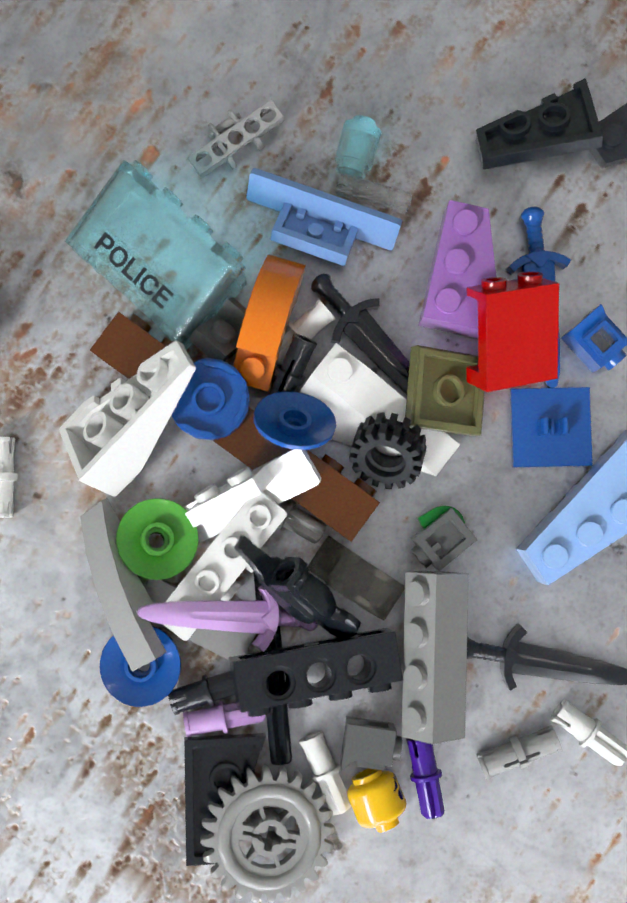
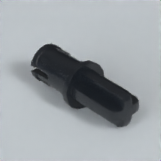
M231 670L209 678L205 674L202 675V680L173 689L168 695L169 700L174 701L186 697L185 700L170 704L174 715L206 704L213 707L215 706V701L235 695Z

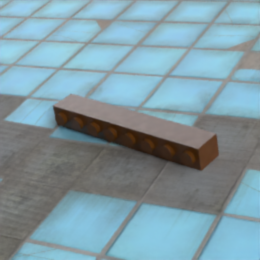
M118 311L90 351L130 379L137 374L141 363L173 343V341L167 337H164L161 342L149 334L152 327L134 313L128 319ZM250 407L248 415L240 428L228 437L214 440L216 444L252 470L293 450L276 445L263 437L254 424V410ZM309 449L305 450L322 480L318 485L292 497V499L352 542L380 504L379 501L373 498L377 491L360 478H357L354 483L341 474L344 467L327 454L320 459L310 452Z

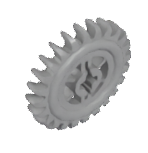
M264 764L261 778L257 779L253 771L247 768V783L243 784L235 776H232L231 781L234 788L232 793L222 787L218 788L223 804L208 803L210 812L216 818L202 819L203 827L213 832L200 837L202 845L212 848L203 853V860L207 863H216L210 869L212 877L217 878L225 875L221 881V888L223 890H228L236 885L235 897L237 899L243 898L249 891L252 903H258L262 894H266L268 903H274L277 893L280 892L285 900H290L291 888L295 887L298 891L304 892L306 890L305 878L316 881L319 878L314 869L315 866L325 867L328 865L327 859L321 853L329 852L334 848L333 843L325 839V837L332 835L336 828L331 823H324L332 817L333 811L327 807L320 809L326 801V796L321 792L312 796L316 787L313 780H308L301 787L302 774L299 770H296L290 780H287V771L283 765L279 767L276 776L272 777L268 765ZM278 806L285 810L278 814L274 810L263 809V807ZM257 809L259 810V811H256V812L250 817L249 822H244V820H245L253 811H255V810H257ZM291 815L297 822L298 831L288 830L285 827L284 823ZM269 826H273L275 831H268L266 838H262L260 832L266 833ZM239 839L252 842L247 855L242 852ZM285 848L293 849L284 859L279 861L277 855L281 854ZM259 854L264 857H273L275 863L259 864L252 860Z

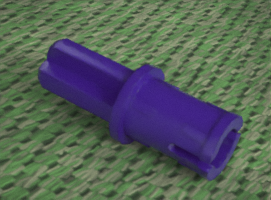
M406 738L413 773L410 774V780L416 784L421 814L426 819L439 818L445 812L439 782L442 771L437 768L433 744Z

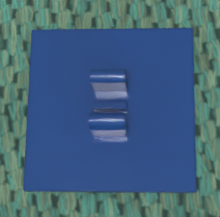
M590 387L510 389L513 468L593 466Z

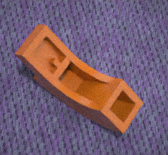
M269 254L263 262L245 312L233 365L242 375L247 386L267 392L271 387L286 328L300 291L306 268L304 264Z

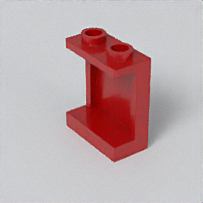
M530 271L518 273L515 280L507 281L503 277H488L481 280V285L467 287V296L476 299L478 302V365L466 367L467 382L485 392H492L558 379L559 283L544 279L541 272Z

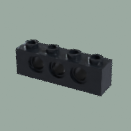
M387 628L356 633L355 636L349 638L333 637L265 650L264 652L259 651L229 657L236 706L241 713L248 712L249 717L270 714L273 712V706L288 704L290 709L308 707L313 704L312 699L328 696L330 701L348 699L353 696L352 691L367 688L369 693L383 692L392 689L391 683L403 681L396 633ZM355 655H361L364 660L362 671L357 675H349L347 670L349 660ZM319 662L323 663L325 667L324 677L317 683H309L307 672L310 666ZM277 670L284 671L286 675L284 686L276 691L268 690L266 687L268 676Z

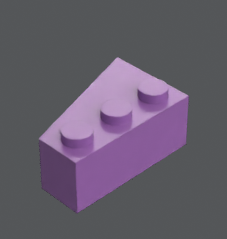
M449 200L441 221L418 326L478 339V302L476 299L467 296V287L481 285V280L484 278L496 277L489 208Z

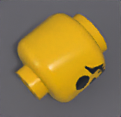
M366 768L355 774L351 778L352 784L348 788L347 797L357 822L364 828H376L377 832H385L396 827L399 824L398 817L405 811L407 805L396 775L389 770Z

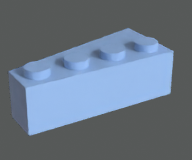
M627 430L622 432L611 448L604 455L600 456L591 466L592 468L566 493L565 498L556 508L550 511L516 548L537 582L550 585L627 534Z

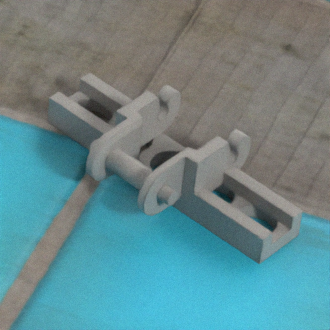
M272 99L241 121L239 120L241 115L239 113L235 114L230 109L228 110L229 118L215 127L211 123L208 124L211 130L208 135L210 138L215 137V139L188 157L189 162L201 178L226 161H228L231 169L237 167L231 155L250 142H255V146L259 151L264 148L259 138L284 122L283 114ZM271 110L275 112L276 117L273 121L265 122L261 119ZM257 121L260 128L257 132H254L250 125ZM238 131L244 136V139L240 144L234 145L229 141V135L232 132ZM217 149L222 156L215 155L213 151ZM209 155L211 157V163L208 166L201 167L197 164L205 156Z

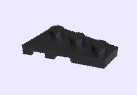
M265 733L184 737L186 866L216 864L207 863L203 860V853L212 848L202 845L200 837L213 832L203 827L202 819L216 818L210 812L208 803L223 804L218 793L219 787L232 793L234 791L231 781L232 776H235L245 784L247 783V768H250L255 774L256 763L266 738Z

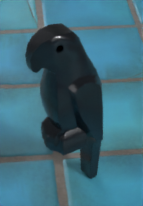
M240 536L234 549L256 573L258 582L291 616L307 624L316 623L335 637L349 638L356 635L361 622L344 608L337 607L330 588L313 574L309 573L306 569L308 564L301 557H285L284 560L275 556L270 557L246 536Z

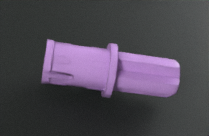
M219 701V706L183 712L186 735L189 738L194 735L223 730L224 734H227L230 728L263 722L265 715L249 717L248 712L241 713L236 702L224 704L223 701Z

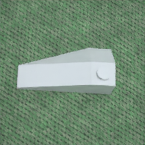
M178 340L174 341L141 363L137 374L127 381L120 377L111 383V391L101 398L93 395L84 401L59 428L80 482L116 497L143 469L196 369L181 342Z
M335 343L299 392L319 399L331 409L336 419V429L330 440L352 446L359 424L361 422L364 423L365 419L371 415L375 420L377 413H385L386 419H390L391 413L398 414L397 421L403 422L405 418L406 399L337 343ZM421 429L420 435H425V445L427 446L421 472L437 476L460 444L446 432ZM387 446L375 447L384 455H401L397 450Z

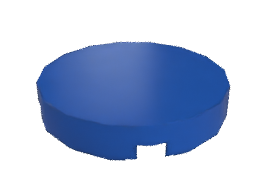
M210 358L196 360V362H193L196 369L171 414L172 418L182 431L196 439L214 441L228 437L241 427L248 415L250 394L247 383L235 367L223 360Z

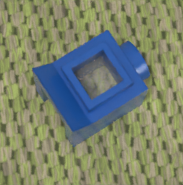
M602 304L589 312L580 323L561 337L592 373L603 366L609 371L627 356L622 350L627 346V337L606 315Z

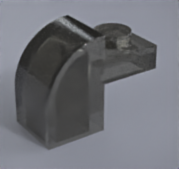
M329 535L306 568L332 589L385 621L405 590L403 584Z

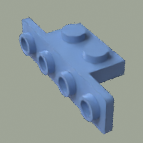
M253 168L249 175L247 200L280 212L272 229L271 241L345 266L355 239L387 250H393L402 224L400 218L257 168Z

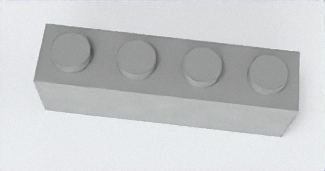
M444 571L405 572L401 737L429 744L465 738L468 573Z

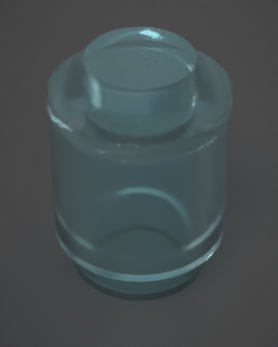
M356 115L353 119L344 121L334 160L337 162L336 171L354 179L366 178L367 171L372 170L382 131L376 126V122L373 119Z

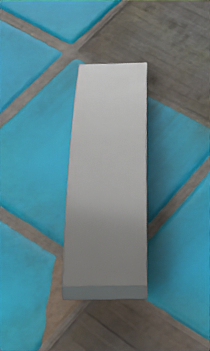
M106 498L80 516L86 555L97 595L112 633L133 672L157 659L167 651L150 622L138 616V609L141 606L153 604V601L139 577L127 568L119 556L116 534L120 519Z

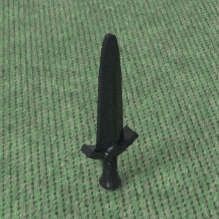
M323 273L315 277L311 284L312 291L325 297V300L341 315V319L334 328L331 343L339 344L341 334L344 332L407 395L410 362L368 312V310H377L380 307L379 298L364 300L354 306H350L345 297H342V294L334 288L335 286L329 274Z
M520 624L515 626L508 634L502 647L478 643L467 636V659L477 657V659L483 658V660L488 659L489 661L500 662L503 681L510 691L517 687L512 673L592 684L627 685V669L590 657L520 642L523 636L527 634V631Z

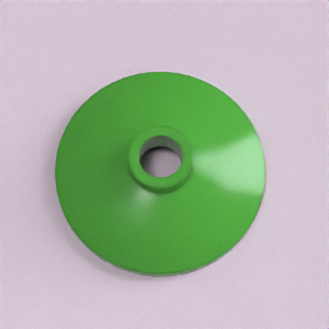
M160 498L144 500L130 508L121 519L116 534L117 550L127 568L136 575L150 580L168 579L186 569L192 562L198 548L197 527H193L186 516L187 510L173 501ZM159 534L163 538L162 547H152L149 544V536Z

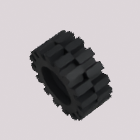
M377 413L376 420L371 415L365 419L364 423L361 422L359 424L350 449L349 461L353 463L352 469L355 473L362 471L360 478L363 481L370 477L373 479L372 486L378 487L379 482L385 483V489H392L393 483H396L398 489L405 487L406 481L412 484L416 476L419 477L427 448L425 445L426 437L425 435H420L421 428L418 425L410 428L411 419L405 417L403 422L397 421L398 414L391 413L390 419H386L385 413ZM387 446L397 450L401 455H384L375 447Z

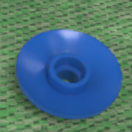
M278 392L268 395L256 405L254 411V424L260 434L270 442L289 449L308 450L320 447L330 441L336 429V419L331 409L319 399L299 392Z
M152 626L167 652L151 661L147 671L137 669L132 672L114 635L109 639L102 651L100 658L102 682L107 691L116 700L125 705L146 707L156 704L171 693L179 680L181 672L179 650L172 638L157 627Z

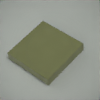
M420 345L411 347L405 417L412 420L411 428L418 425L421 429L481 436L485 391L468 383L466 379V367L478 365L477 355Z

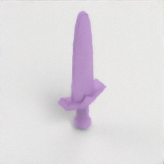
M262 585L258 587L263 601L161 602L141 606L137 611L139 617L154 623L259 634L252 644L262 652L271 643L278 626L301 627L308 631H314L318 627L316 623L307 624L291 616L286 610H279L278 603Z

